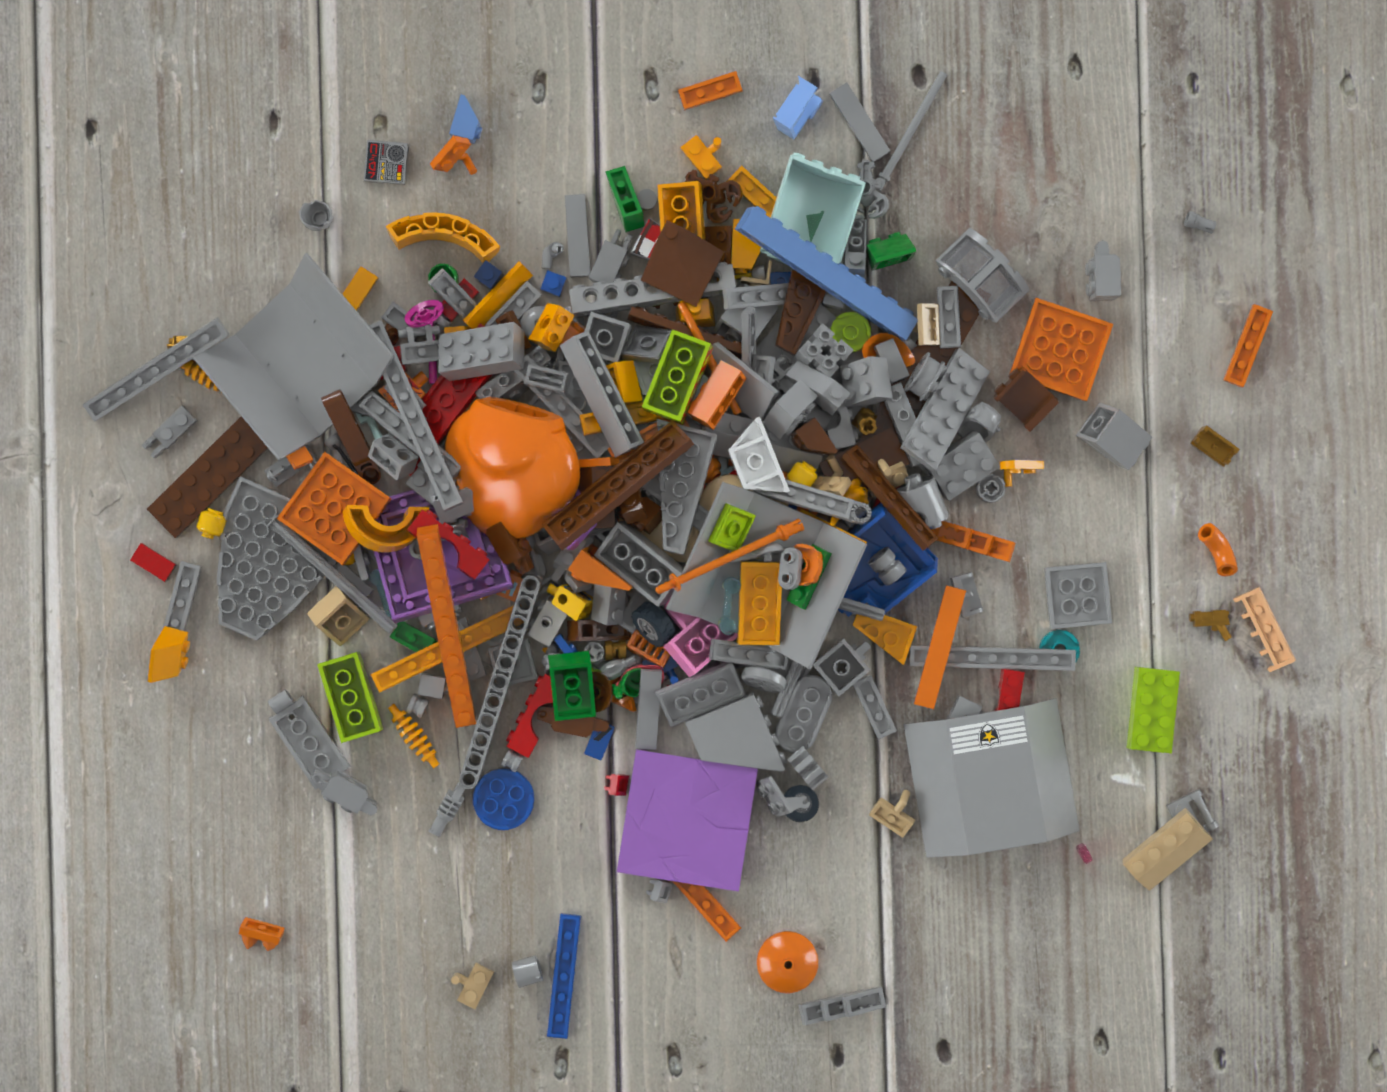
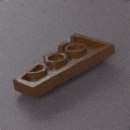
M793 268L775 344L776 347L792 356L796 354L826 293L824 289Z

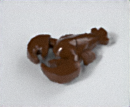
M694 169L685 176V182L699 181L701 183L703 204L707 201L706 214L711 222L720 224L731 217L733 210L723 214V211L727 210L728 207L715 208V205L724 203L726 196L731 204L734 196L733 206L737 207L742 199L740 184L734 180H727L717 184L720 180L719 177L710 174L708 180L698 177L697 170Z

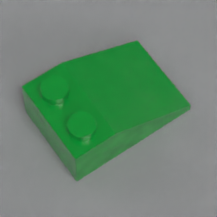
M900 232L888 235L889 239L881 240V238L869 240V244L866 245V253L871 271L906 262L913 258L916 248L907 234L901 235Z
M589 651L548 655L555 721L596 717Z

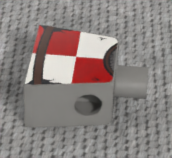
M648 218L631 251V255L649 261L661 233L660 225L651 218Z

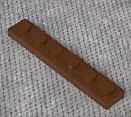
M631 307L627 318L629 321L647 327L673 329L694 337L689 327L682 321H671L662 314L656 313L654 315L648 313L645 308ZM699 328L706 342L711 343L712 346L714 343L719 342L738 359L742 360L741 342H730L719 334L711 335L705 333L704 329Z
M858 445L842 456L923 551L938 539Z

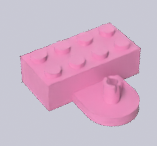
M669 598L667 603L664 604V608L681 630L663 647L688 677H691L711 661L709 660L711 639L734 641L738 634L699 617L667 610Z

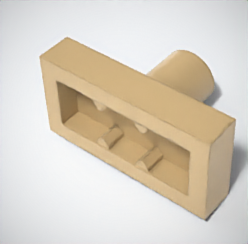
M917 304L918 322L913 331L918 333L919 345H940L939 305Z

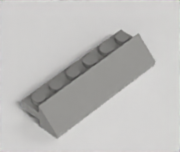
M724 413L714 430L703 425V431L718 435L713 455L731 459L728 449L754 420ZM764 426L782 471L789 473L796 462L802 463L803 461H806L816 469L818 468L823 458L821 454L802 451L793 444L791 435H785L780 440Z

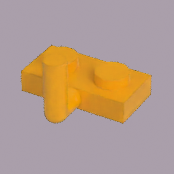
M695 135L681 146V150L703 178L707 180L710 174H715L722 168L712 155L721 147L722 141L721 138L716 137L713 143L706 147L701 139Z
M1000 461V470H1004L1005 487H1012V474L1021 473V470H1023V474H1035L1037 469H1044V461Z

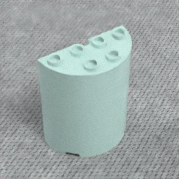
M793 153L789 157L770 218L780 220L784 228L796 231L800 235V239L812 242L816 245V250L821 253H828L833 257L832 261L837 264L841 263L866 182L861 181L857 175H845L841 173V169L836 167L824 168V163L821 161H809L805 159L804 155ZM761 247V253H765L768 257L784 263Z

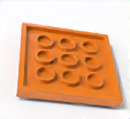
M1035 298L1010 373L1015 368L1020 369L1023 366L1047 389L1086 402L1113 324Z
M324 452L276 519L344 566L359 545L345 525L343 518L345 507L347 505H368L369 512L376 521L391 501V498Z

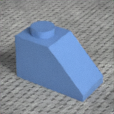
M461 94L449 134L451 137L454 135L468 138L470 143L475 144L476 139H480L482 127H480V123L465 95Z

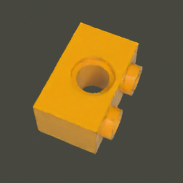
M547 303L528 339L543 349L556 352L575 315L560 305Z

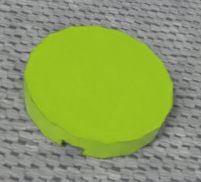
M845 312L839 315L832 322L830 328L835 333L832 338L838 343L842 339L853 349L852 353L862 350L863 345L871 336V327L867 319L856 312Z

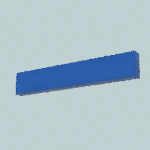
M560 914L547 1037L568 1038L581 915Z

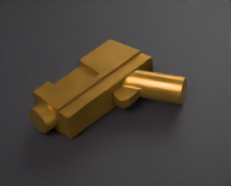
M1192 611L1193 614H1189V621L1193 622V627L1211 626L1212 631L1219 630L1224 641L1232 638L1225 626L1230 625L1229 611Z

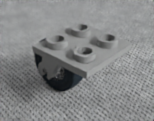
M772 776L756 782L758 793L766 799L768 808L773 815L777 817L786 815L795 822H805L816 815L819 808V799L815 791L810 787L796 785L789 788L783 795Z

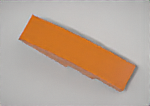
M941 521L942 526L931 529L938 537L936 541L1006 562H1010L1016 544L1013 541L945 521Z

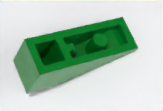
M625 166L605 171L625 233L644 227L643 211Z

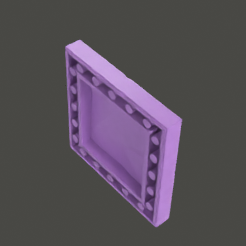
M410 490L390 496L391 501L376 521L386 526L398 525L403 521L404 513L408 507H430L429 510L435 515L437 513L434 506L415 491ZM467 516L459 517L463 518V520L466 519L468 522V527L465 530L469 535L468 539L471 541L469 545L475 549L477 547L483 549L488 554L486 557L490 560L476 579L472 580L456 568L458 555L454 546L447 540L441 541L454 606L514 588L508 565L501 561L487 535L481 532ZM410 545L395 552L374 551L391 617L395 624L432 613L422 560H418L410 554Z
M636 749L617 872L739 892L758 769Z

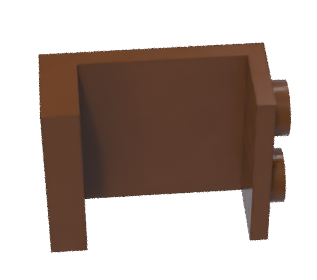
M1022 366L1020 369L1015 368L1008 377L1010 379L1005 384L1001 383L994 390L996 393L994 399L997 402L1000 401L1031 432L1059 401Z

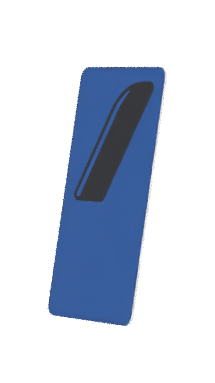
M609 725L610 727L605 732L593 731L584 754L601 761L615 727Z

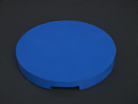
M507 768L490 771L479 780L474 789L473 805L476 814L485 825L496 830H509L520 826L530 816L534 807L535 797L533 788L528 779L518 771L515 773Z

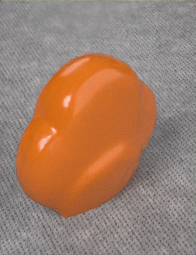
M490 396L475 400L470 409L456 419L448 432L444 450L461 466V470L455 478V485L460 486L459 490L468 487L473 491L474 511L471 512V516L467 517L484 534H486L488 528L502 522L513 537L517 539L530 537L544 528L542 524L550 519L552 515L570 503L578 490L580 482L579 459L566 432L563 418L559 415L532 405Z

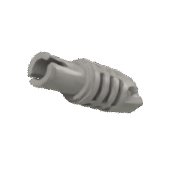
M460 782L457 783L453 791L448 790L436 811L438 816L429 832L438 837L441 836L448 821L451 822L465 799L462 796L465 788L460 785Z

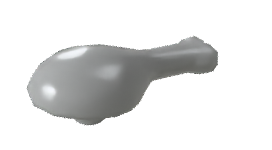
M772 542L729 562V564L764 558V562H772V556L783 552L784 548L781 544Z

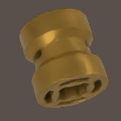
M605 640V661L612 660L613 658H624L625 660L626 640H618V642Z

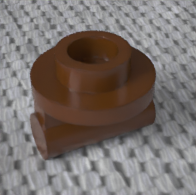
M386 323V332L394 346L399 340L398 329Z

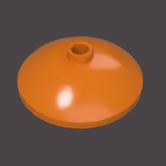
M784 931L770 936L762 944L757 956V968L761 979L771 989L780 993H795L806 988L813 981L818 970V956L813 944L805 936L796 932ZM786 961L792 962L790 968L784 966Z

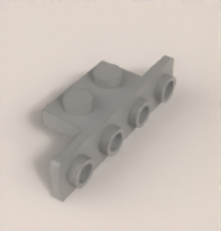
M540 346L527 354L538 366L545 367L552 362L549 354ZM514 371L500 373L478 389L476 395L479 399L491 396L497 398L504 397V399L516 401L530 388L523 384L524 381Z

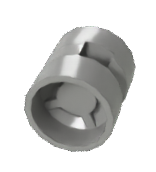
M889 547L881 549L868 561L875 573L879 572L878 577L886 586L897 581L906 572L904 565L899 560H895L896 556Z

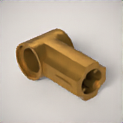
M863 407L851 423L863 434H873L877 429L875 419L878 416L874 415L875 413L870 409Z

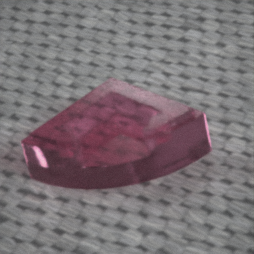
M1081 843L1076 846V850L1084 864L1093 861L1086 845Z

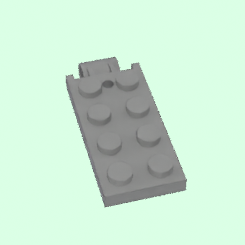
M284 689L268 700L270 707L276 713V715L269 718V721L309 781L316 769L330 774L334 770L343 772L351 767L304 695L294 702L289 692ZM291 714H294V719L290 718Z

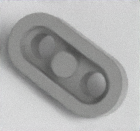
M786 548L780 557L778 582L782 588L788 590L796 589L801 580L803 556L801 551L796 548Z

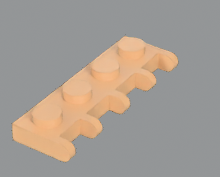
M1257 587L1233 598L1234 602L1242 600L1247 612L1241 616L1243 619L1250 617L1256 628V631L1250 633L1251 637L1259 635L1266 648L1259 652L1260 655L1268 653L1274 664L1267 668L1268 671L1272 672L1295 662L1296 659L1261 588Z

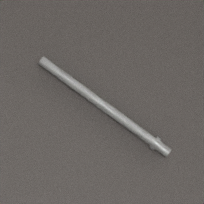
M940 71L884 171L879 173L878 177L881 179L882 188L876 190L881 192L885 183L890 181L891 178L889 176L946 79V73Z

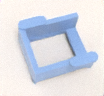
M798 76L799 85H795L776 113L777 117L773 116L777 130L793 140L797 137L807 120L814 117L823 103V100L814 94L818 88Z

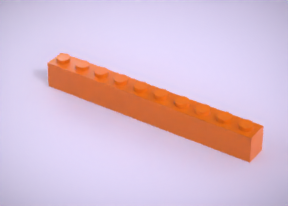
M438 524L417 528V540L455 726L459 728L475 725L476 712Z

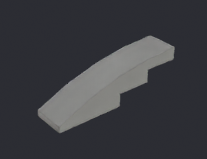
M882 987L798 1004L802 1025L830 1021L845 1016L852 1017L886 1007Z

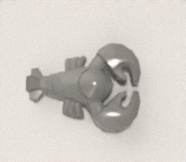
M863 160L857 165L861 169L860 180L866 182L860 203L866 207L870 206L868 212L872 214H869L868 218L876 219L886 214L889 209V200L884 194L876 191V189L882 188L880 178L874 180L871 169L875 167V163L870 162V160ZM858 206L857 211L864 213V210ZM856 214L854 220L864 219V215Z

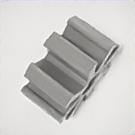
M803 746L787 759L812 790L829 778Z

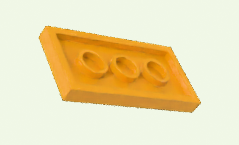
M740 561L738 645H780L782 587L778 582L780 562Z

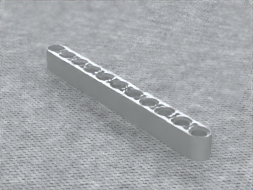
M536 574L527 575L521 582L460 774L459 782L465 789H472L476 786L484 767L541 588V579ZM527 579H534L537 587L529 589L526 586ZM523 598L528 599L531 604L530 608H522L520 600ZM515 618H521L524 621L523 628L515 627ZM511 637L518 641V646L515 648L510 647L507 643ZM503 657L511 659L512 665L510 667L502 665L501 659ZM503 677L506 681V684L504 686H498L495 682V678ZM496 696L499 699V705H491L489 697ZM486 715L492 717L493 724L486 725L483 722V717ZM477 736H485L487 738V743H478ZM471 755H478L481 758V762L478 764L473 763ZM466 774H472L475 778V781L472 783H468L465 780L464 776Z

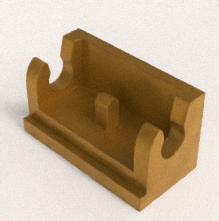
M1207 425L1201 427L1190 443L1223 467L1231 462V458L1240 450Z

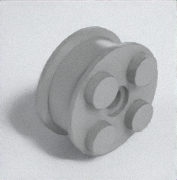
M929 352L920 360L904 388L905 392L909 390L918 395L920 401H926L930 393L935 391L939 384L937 382L938 378L942 377L947 369L945 362L939 363L929 357Z

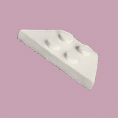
M757 417L728 449L741 485L744 489L789 492V487L761 418Z

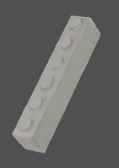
M589 331L575 335L561 344L560 348L615 458L642 445L644 441Z

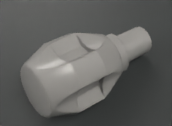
M634 656L625 660L624 658L614 659L600 667V670L609 680H614L620 677L628 667L636 664L637 661Z

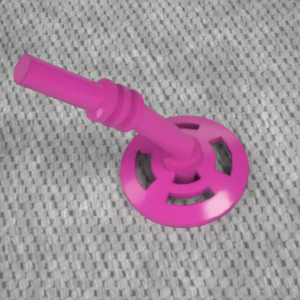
M427 300L415 305L405 315V323L409 327L414 328L429 324L433 326V322L443 312L442 303L438 300ZM429 307H435L433 310L425 309ZM437 361L429 362V384H434L437 380Z

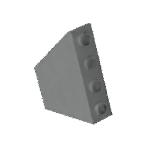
M751 692L744 697L685 721L701 761L781 772L785 770L786 757L783 752L779 753L776 745H779L776 734H771L769 726H772L768 715H763L761 708L764 705L760 696H755V693Z

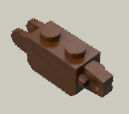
M502 522L487 529L486 535L504 564L509 565L513 562L521 574H525L534 568L529 556V552L533 549L526 538L517 539L513 537Z
M539 707L537 719L551 724L555 732L586 738L592 734V731L605 732L610 727L607 720L597 717L555 721L553 707Z

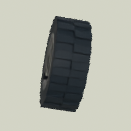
M646 601L632 612L631 618L636 629L652 645L662 647L674 637L675 628L664 611L652 602Z

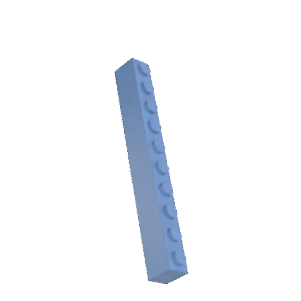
M758 206L746 209L735 230L888 334H892L902 341L908 339L918 322V319L913 316L914 312L905 307L901 308L898 306V302L895 299L882 295V291L873 285L870 287L865 283L866 280L863 277L851 274L849 268L844 264H837L832 261L833 257L831 255L816 250L815 244L800 239V235L796 231L784 228L780 220L776 218L771 219L765 215L766 211Z

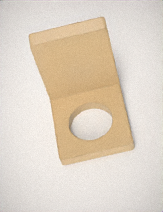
M769 260L766 280L742 277L741 283L749 284V286L769 285L772 260Z

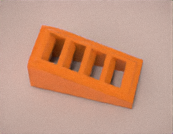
M637 629L626 645L630 652L662 668L665 667L671 656L663 646L657 647L651 656L650 653L655 645L647 641ZM648 642L649 645L647 646L646 650L642 651L644 646ZM661 650H664V653L662 654L660 660H658L657 657L659 653L661 652Z

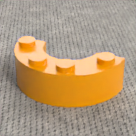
M347 505L343 510V518L349 533L362 546L377 552H395L407 547L416 539L406 530L421 510L426 512L430 507H408L404 513L403 521L393 526L381 525L375 521L369 512L368 505Z

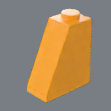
M733 219L731 264L735 274H747V271H752L761 253V247L735 230L740 219Z

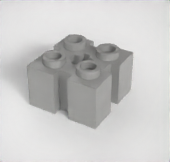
M822 323L791 360L795 363L800 361L831 377L853 352V349L842 339L839 343L832 337L835 333Z

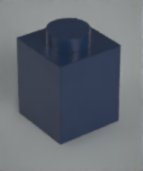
M485 260L474 275V278L486 288L492 290L504 274Z

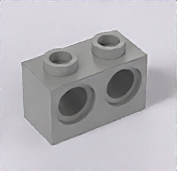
M391 433L374 440L368 455L370 459L397 481L414 472L419 458Z

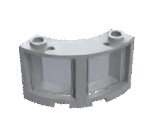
M969 228L935 261L939 267V273L944 278L948 277L971 298L978 307L981 317L996 323L1030 289L1018 271L1014 272L1013 268L1008 265L1010 261L998 249L994 251L987 244L988 240Z

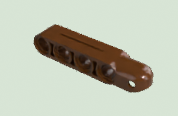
M339 389L321 397L322 403L359 476L370 484L377 483L381 478V470L378 464L368 457L370 446L343 392Z

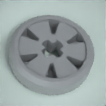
M746 667L741 675L742 681L748 686L771 693H779L785 690L787 682L781 674L762 667Z

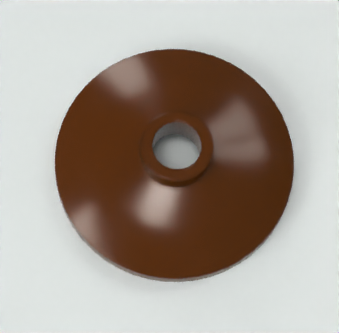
M592 671L595 711L602 712L609 707L612 701L613 689L609 679L603 673Z

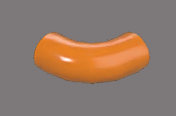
M1212 523L1204 524L1199 529L1198 538L1211 552L1216 564L1217 573L1221 576L1234 575L1238 571V567L1230 543Z

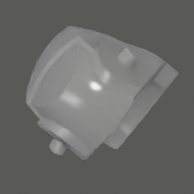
M980 402L968 411L957 434L963 438L974 430L980 433L985 442L989 441L995 432L1001 430L998 427L1001 423V415L990 405Z

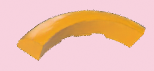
M423 213L422 215L411 217L406 216L386 225L387 232L398 250L420 241H447L467 249L482 263L485 260L489 262L500 250V245L484 229H480L467 219L451 214Z

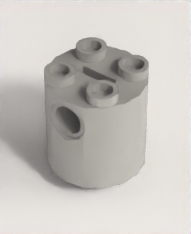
M916 473L904 479L905 484L896 490L930 529L942 526L941 521L948 519L949 516L934 476L922 477L919 473Z

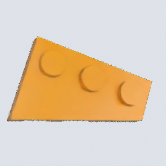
M859 614L855 615L852 626L904 665L917 626L884 615L882 621Z

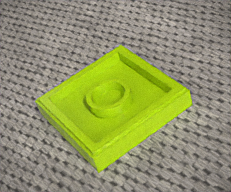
M725 503L708 541L731 551L741 548L756 515Z

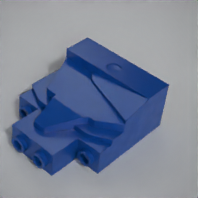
M880 502L871 510V518L867 523L855 524L852 529L847 531L866 541L867 546L843 598L864 604L868 603L867 605L884 609L886 613L937 573L938 558L929 548L923 551ZM885 547H889L896 556L895 560H899L906 568V572L897 581L888 586L878 577L879 572L875 573L868 564L870 558ZM838 608L839 612L845 613L848 617L853 614Z

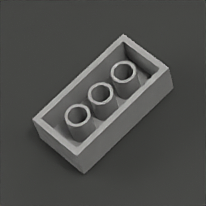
M515 322L439 334L438 373L449 381L524 369V330Z
M626 521L616 523L594 554L595 557L658 607L667 603L674 592V588L662 594H657L655 588L670 581L669 575L672 573L676 577L680 576L684 569L682 565L633 526L627 524Z

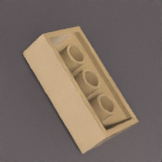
M1184 808L1122 859L1123 865L1139 883L1150 891L1212 841L1213 838L1193 815Z

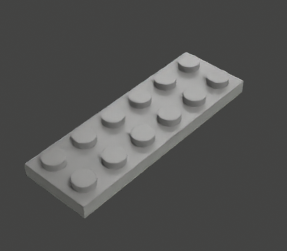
M960 348L955 349L946 365L945 373L937 381L939 382L937 388L929 395L900 447L931 471L937 469L990 371Z

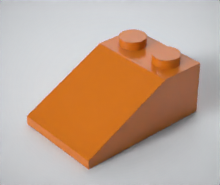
M593 544L582 549L568 568L572 572L571 575L578 581L628 591L634 588L594 556L599 548Z

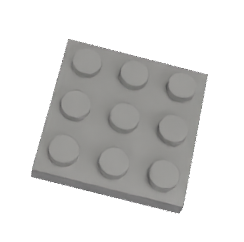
M1106 562L1044 568L1050 629L1112 623Z

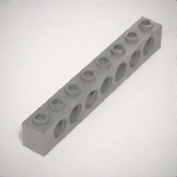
M726 262L718 264L713 276L718 277L719 281L717 283L709 282L701 298L723 295V289L736 288L732 264H727ZM643 275L636 276L632 280L620 278L614 280L613 283L601 281L594 283L593 286L576 285L573 289H569L574 318L590 316L591 312L605 314L630 310L631 307L643 308L675 303L682 300L659 289L655 293L648 292L647 288L651 285L641 281ZM629 289H636L638 291L635 296H629L626 292ZM609 292H615L617 297L615 299H608L606 295ZM589 295L597 297L596 301L592 303L587 302L586 298Z

